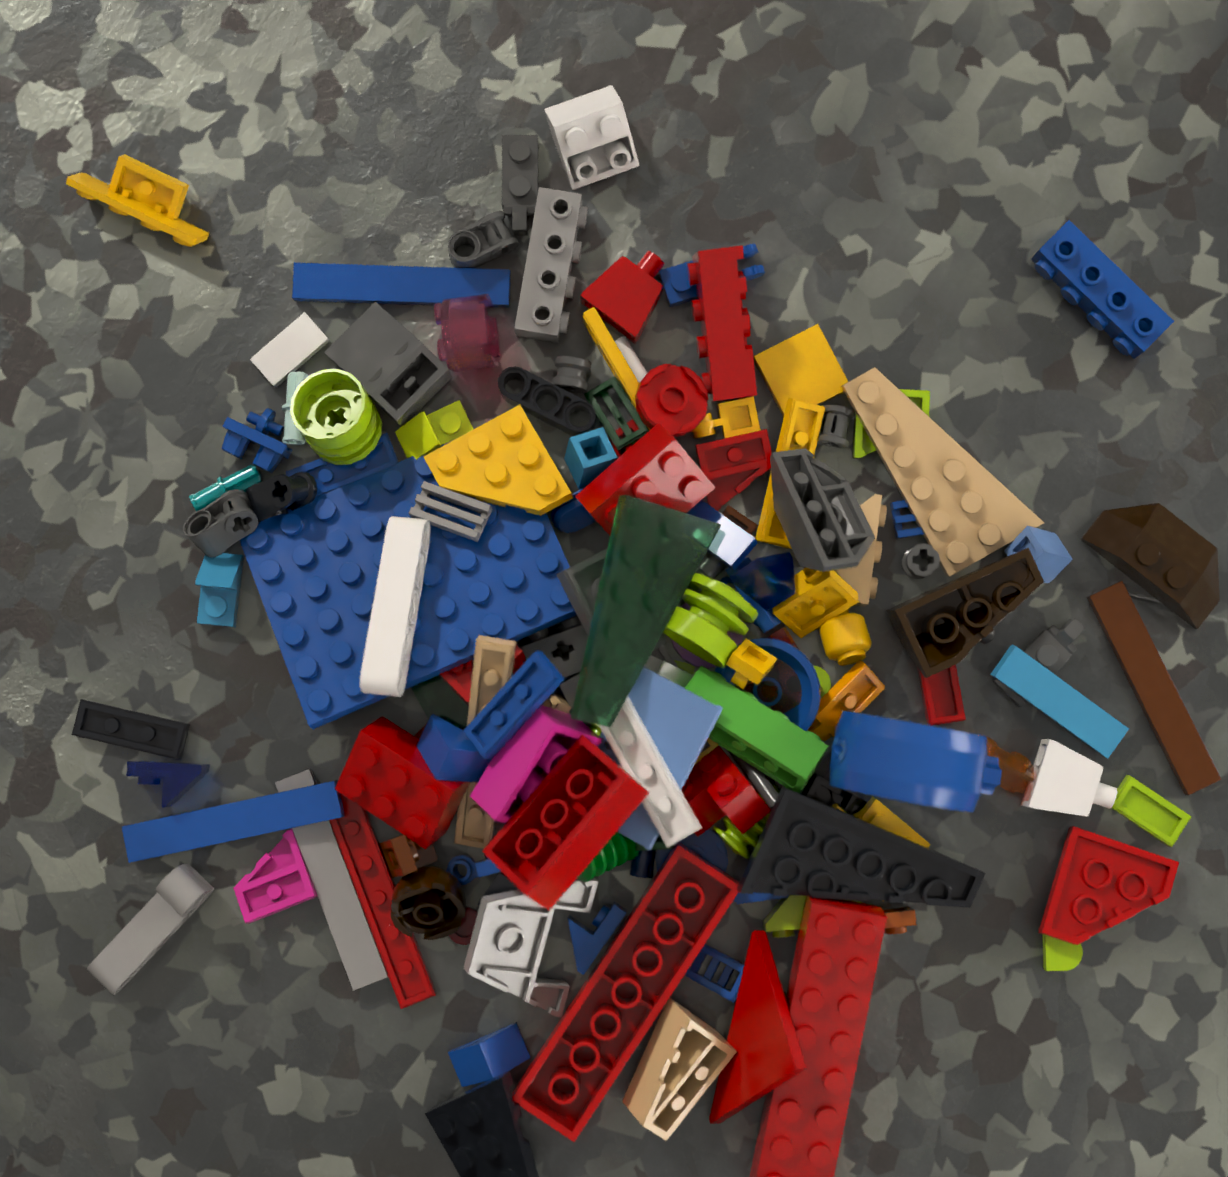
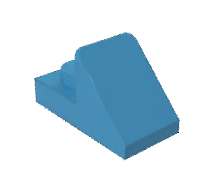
M222 553L212 558L204 556L195 580V585L201 587L197 615L198 624L236 627L244 555Z

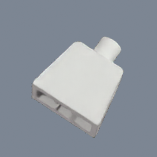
M1042 739L1021 805L1034 809L1088 817L1092 804L1111 809L1117 796V788L1100 783L1103 766L1054 740Z

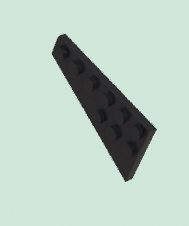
M782 786L737 887V891L742 894L769 893L774 896L801 895L822 899L888 901L889 903L913 902L935 906L970 908L986 873Z
M510 1071L440 1103L425 1113L460 1177H539L529 1140L523 1137L518 1120L522 1117L519 1103H514L509 1086L513 1084Z

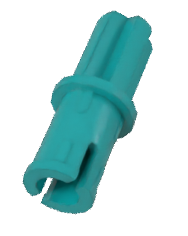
M249 465L224 479L221 476L218 477V482L195 494L189 495V498L197 512L229 490L238 489L246 492L248 487L262 482V477L254 465Z

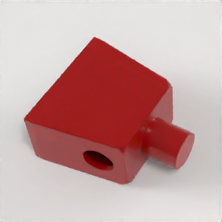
M647 251L637 265L622 256L581 293V304L587 309L595 307L603 321L636 344L663 294V285L655 280L654 277L665 263L651 251Z

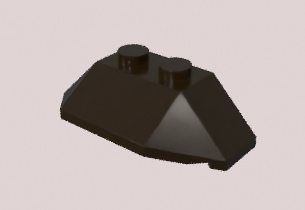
M1160 503L1104 510L1080 539L1194 629H1198L1220 601L1218 549Z

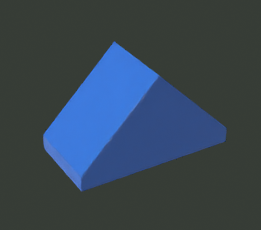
M435 714L430 716L417 743L419 752L436 780L478 782L492 760L482 757L462 729Z
M517 1022L448 1051L462 1087L489 1081L531 1058Z

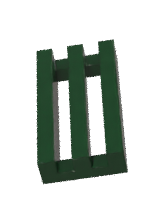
M615 376L584 394L585 399L593 406L596 417L620 455L626 452L625 448L630 445L633 446L649 431ZM609 389H614L639 430L632 433L607 392ZM599 395L602 397L625 434V438L620 440L595 397Z

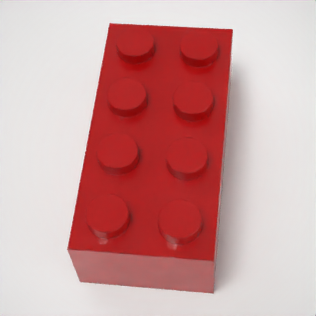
M582 734L482 852L528 898L550 911L650 792Z

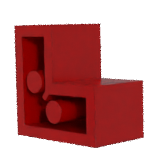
M719 745L693 766L681 790L702 829L694 832L697 837L725 815L744 834L771 812L769 806Z

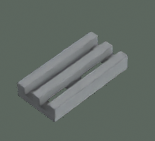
M423 481L421 485L422 491L415 498L416 504L409 511L410 517L428 519L432 526L478 542L493 510L491 505ZM430 495H432L434 497L443 499L445 501L481 513V515H474L464 510L433 500L429 497ZM426 506L476 526L474 529L427 513L423 509Z

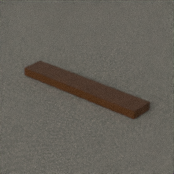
M1119 581L1088 596L1087 599L1184 794L1191 795L1222 780L1123 581Z

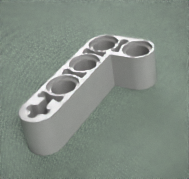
M188 863L177 866L156 887L155 891L157 893L90 963L86 970L112 995H115L200 907L215 888Z

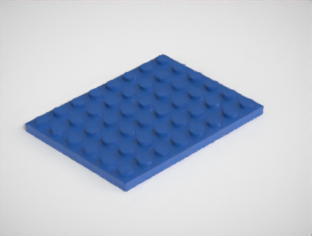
M414 456L409 457L394 466L316 497L310 504L293 511L289 509L288 514L277 515L263 520L258 524L253 533L239 540L306 720L312 729L389 697L386 695L362 693L360 689V674L388 520L391 516L411 518L409 511L416 504L415 498L422 491L421 485L423 481L439 486L423 456L417 460ZM430 495L429 497L433 500L464 510L474 515H481V513L445 501L443 499L434 497L432 495ZM464 495V496H467V497H470V498H473V499L477 500L476 497ZM484 502L491 505L493 510L478 542L430 525V544L405 689L474 660L476 639L479 635L518 641L577 615L556 575L570 568L547 513L540 516L527 513L525 509L508 505L503 507ZM426 506L423 509L427 513L474 529L476 526Z

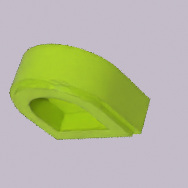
M1042 934L1043 969L1045 971H1068L1079 965L1083 956L1081 944L1072 945Z

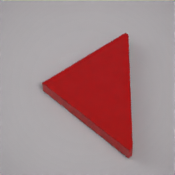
M755 930L751 934L727 1042L737 1052L719 1074L709 1116L710 1124L724 1122L806 1069L765 930Z

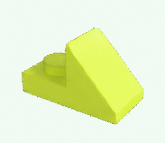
M460 400L428 415L424 411L419 413L395 431V434L406 457L414 456L417 460L419 457L442 447L441 445L473 430V427Z

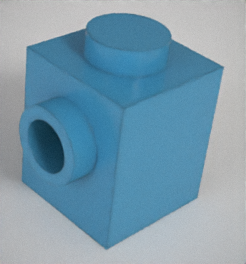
M601 427L570 437L564 460L578 489H581L591 483L618 457L604 428Z

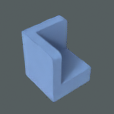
M1028 525L1004 550L1007 556L1029 548L1044 580L1043 583H1050L1073 560L1055 533Z

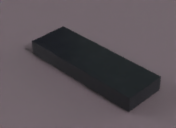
M80 699L72 735L181 760L190 724Z

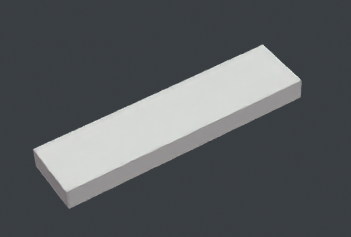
M628 695L621 697L594 713L593 716L622 768L650 792L642 801V804L666 847L668 848L702 829Z

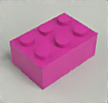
M541 705L493 757L470 797L495 821L506 824L582 734L597 747L603 739L576 716Z

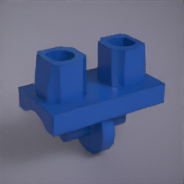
M270 408L265 409L261 416L250 411L246 421L256 425L255 430L229 417L226 418L222 426L227 430L222 450L242 459L249 443L256 444L260 448L252 464L269 473H273L282 457L289 459L293 451L291 448H288V445L267 436L269 432L280 436L284 429V426L274 422L276 412Z

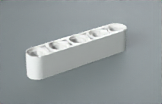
M391 516L388 520L360 674V689L362 693L396 697L403 695L431 537V526L428 519Z

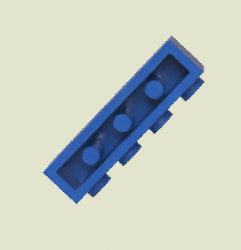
M1070 220L1031 258L1035 263L1036 271L1046 280L1052 279L1061 288L1062 296L1070 304L1078 305L1087 313L1086 317L1090 324L1100 331L1104 330L1112 337L1115 348L1126 356L1130 355L1133 359L1138 357L1174 322Z

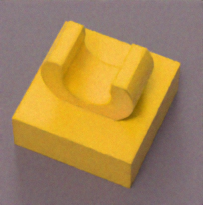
M746 638L731 654L726 665L736 671L731 682L741 689L745 688L748 681L758 685L773 668L777 658Z

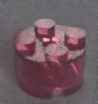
M489 294L444 299L442 303L434 305L435 320L438 326L441 325L443 339L437 340L438 355L440 361H446L447 367L453 372L498 367L499 365L495 359L500 357L499 332L496 317L492 318L488 315L487 308L493 307Z

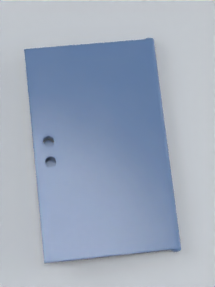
M636 663L618 699L628 695L679 788L682 790L723 708ZM601 732L599 737L603 740L598 748L622 767L603 732ZM642 802L617 831L644 846L647 850L652 849L659 835Z

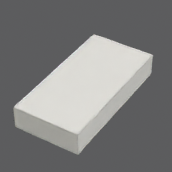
M304 312L250 360L269 382L277 388L288 378L290 372H295L329 343L330 340Z

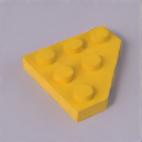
M521 405L508 410L423 456L440 487L476 497L479 501L503 507L508 505L525 509L527 513L541 516L573 498L570 489Z

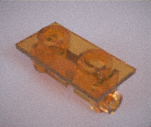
M987 737V756L999 758L998 763L1002 770L1000 785L998 786L1013 794L1016 791L1022 794L1028 785L1027 780L1034 781V766L1031 765L1030 760L1024 755L1014 751L1010 754L1000 749L994 740Z

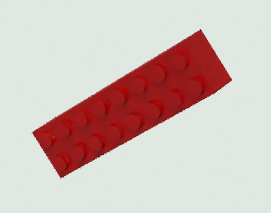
M677 842L675 848L672 849L515 1087L512 1095L513 1102L519 1103V1106L575 1142L739 893L737 887L740 882L682 843Z
M806 896L786 994V1002L806 1069L766 1094L749 1177H834L887 916L880 906L848 900Z

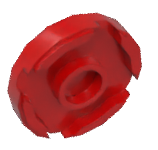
M671 364L659 365L651 369L638 385L635 395L636 411L642 422L650 429L657 423H660L673 437L683 436L693 431L707 413V388L701 377L688 367L682 365L679 367Z

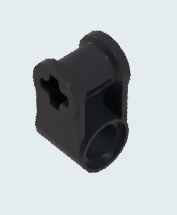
M298 472L291 476L284 474L275 475L266 481L248 487L246 491L252 509L258 518V524H260L261 521L268 518L288 514L289 509L293 511L310 504L317 495V484L310 473Z

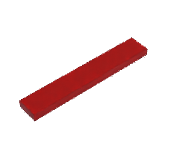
M341 794L345 816L329 820L399 1006L403 1009L436 996L437 993L414 933L412 932V937L403 934L394 926L390 917L395 883L389 872L368 812Z

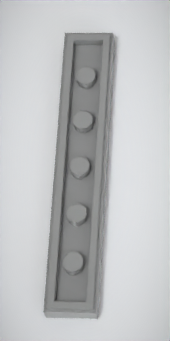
M311 769L275 782L278 793L317 784ZM329 820L292 828L353 991L387 978L388 974Z

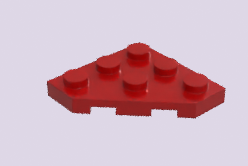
M1070 826L1038 933L1072 945H1079L1087 941L1090 937L1137 915L1140 911L1168 899L1179 862L1075 826Z

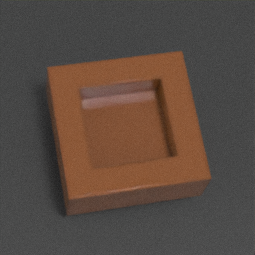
M911 907L882 909L887 916L885 934L906 933L907 926L917 925L915 910Z

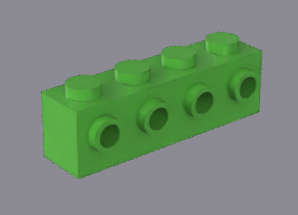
M700 666L685 689L723 708L708 738L781 785L801 793L821 763L829 746L822 742L815 733L804 731L790 722L783 713L773 711L758 702L753 694L741 691L728 683L718 672L709 671L705 667Z

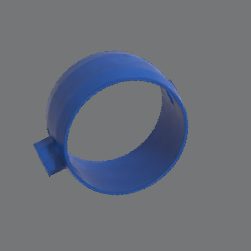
M842 711L832 744L829 782L830 786L873 796L944 809L974 812L980 794L993 795L995 787L1000 785L1002 770L999 767V758L987 756V736Z

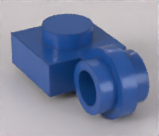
M485 854V859L475 862L468 855H458L452 858L447 866V871L453 874L461 885H466L477 877L480 878L502 872ZM459 864H463L467 868L466 876L458 872Z

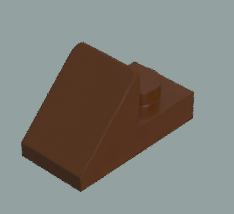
M405 834L379 843L392 878L418 870L417 868L436 862L438 858L433 844L424 849L407 838Z

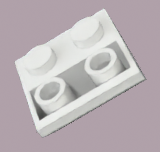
M612 85L544 109L553 140L572 190L640 166L623 103Z

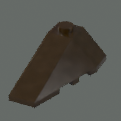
M1025 548L886 611L901 644L923 676L928 678L961 662L976 644L983 638H986L994 630L993 628L1010 612H1013L1044 580L1029 548Z

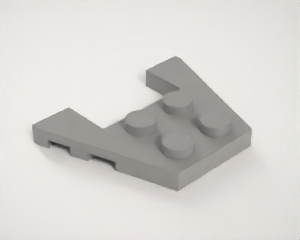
M595 877L589 882H582L576 879L550 911L528 898L520 889L483 896L464 963V970L469 975L506 993L508 991L533 1006L547 1010L549 1014L555 1017H562L570 986L565 980L537 978L546 939L555 909L590 913L599 881Z

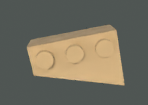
M669 998L622 1102L643 1127L667 1141L737 1051L715 1028Z

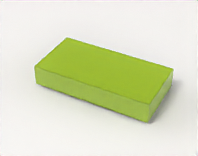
M1126 775L1117 788V796L1111 808L1168 847H1173L1192 817L1130 775Z

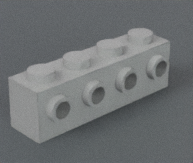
M542 187L538 189L514 327L518 337L559 343L560 333L567 334L570 312H566L564 309L566 298L573 299L576 277L570 276L572 263L579 264L582 242L576 241L578 228L585 229L588 215V207L582 206V194Z

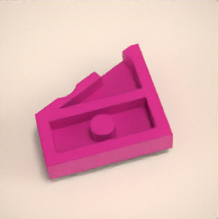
M292 829L287 830L282 835V840L269 853H265L256 863L255 869L250 874H246L234 887L244 922L247 924L318 897Z

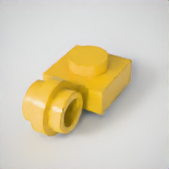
M754 396L717 403L719 418L713 419L711 412L706 413L705 418L691 432H693L694 438H700L716 434L714 427L721 426L723 438L761 430Z

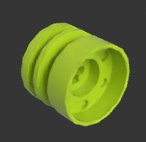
M323 369L313 373L297 386L291 398L290 414L294 425L306 439L312 450L323 461L335 465L352 464L364 459L375 449L382 433V420L363 385L351 373L340 369Z
M693 573L687 583L694 591L684 588L679 594L683 601L690 606V609L687 610L673 605L659 625V629L667 637L695 656L714 666L726 668V663L731 654L738 648L736 643L727 635V632L730 631L742 636L746 635L749 629L742 621L753 623L758 616V612L737 591L728 585L702 574Z

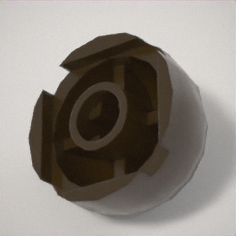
M425 866L417 868L418 870L406 874L400 879L393 891L390 916L397 929L412 937V932L424 934V940L444 938L458 931L461 927V920L465 917L466 898L461 883L453 874L439 867Z

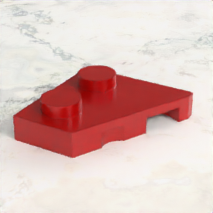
M767 429L695 445L699 468L715 486V489L706 496L707 504L717 511L735 495L747 488L756 478L771 468L770 456L772 450Z

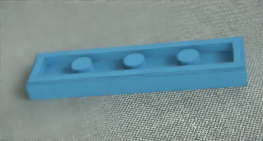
M1011 644L990 674L1107 759L1129 730L1128 727L1015 645Z

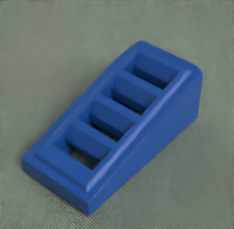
M704 944L691 969L687 970L685 976L736 1003L744 964ZM708 954L713 958L703 976L698 972ZM723 962L727 965L716 983L712 979L720 963ZM734 969H736L740 973L732 989L729 990L725 987Z

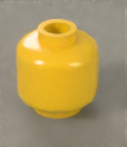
M849 609L838 616L826 620L819 628L826 656L832 661H837L838 665L845 666L857 663L859 660L862 661L866 658V652L872 646L864 617L858 613H849Z

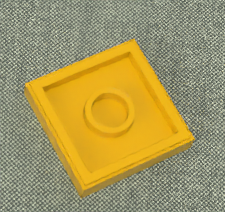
M819 324L754 356V362L783 417L788 398L820 405L844 393L841 386L848 382Z

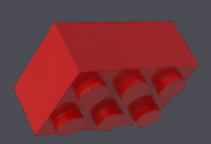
M657 423L575 497L633 561L715 489V486L679 442L660 423Z
M381 716L360 730L335 790L401 834H405L407 838L424 849H427L447 832L470 782L436 780L417 748L419 739Z

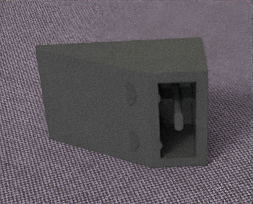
M376 302L324 352L341 370L349 372L357 378L368 396L400 427L406 424L452 378L449 368Z

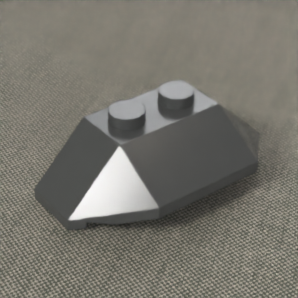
M806 448L772 452L770 463L774 510L799 566L821 572L857 567L872 545L875 536L849 482L828 465L814 459V455Z

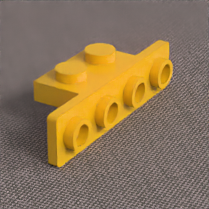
M126 154L118 157L110 185L83 172L67 177L66 184L77 189L76 193L79 196L89 200L98 199L108 204V209L112 212L124 216L131 215L141 220L140 224L145 228L154 231L162 230L172 235V239L181 245L191 247L208 239L209 233L179 218L189 185Z

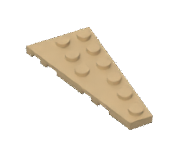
M874 367L841 386L901 496L908 505L911 514L915 517L916 523L923 531L926 541L939 553V564L947 577L956 574L1014 541L1027 525L1037 528L1044 524L1036 514L878 369Z

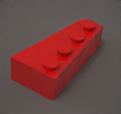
M743 245L697 251L692 256L693 263H687L689 285H696L697 300H692V313L694 322L700 321L702 336L696 337L699 359L705 358L707 372L701 373V379L707 388L708 394H710V401L757 395L753 348L751 344H747V337H750L751 334L750 315L747 307L743 308L742 300H746V277L743 275L742 270L738 271L737 263L738 259H744Z

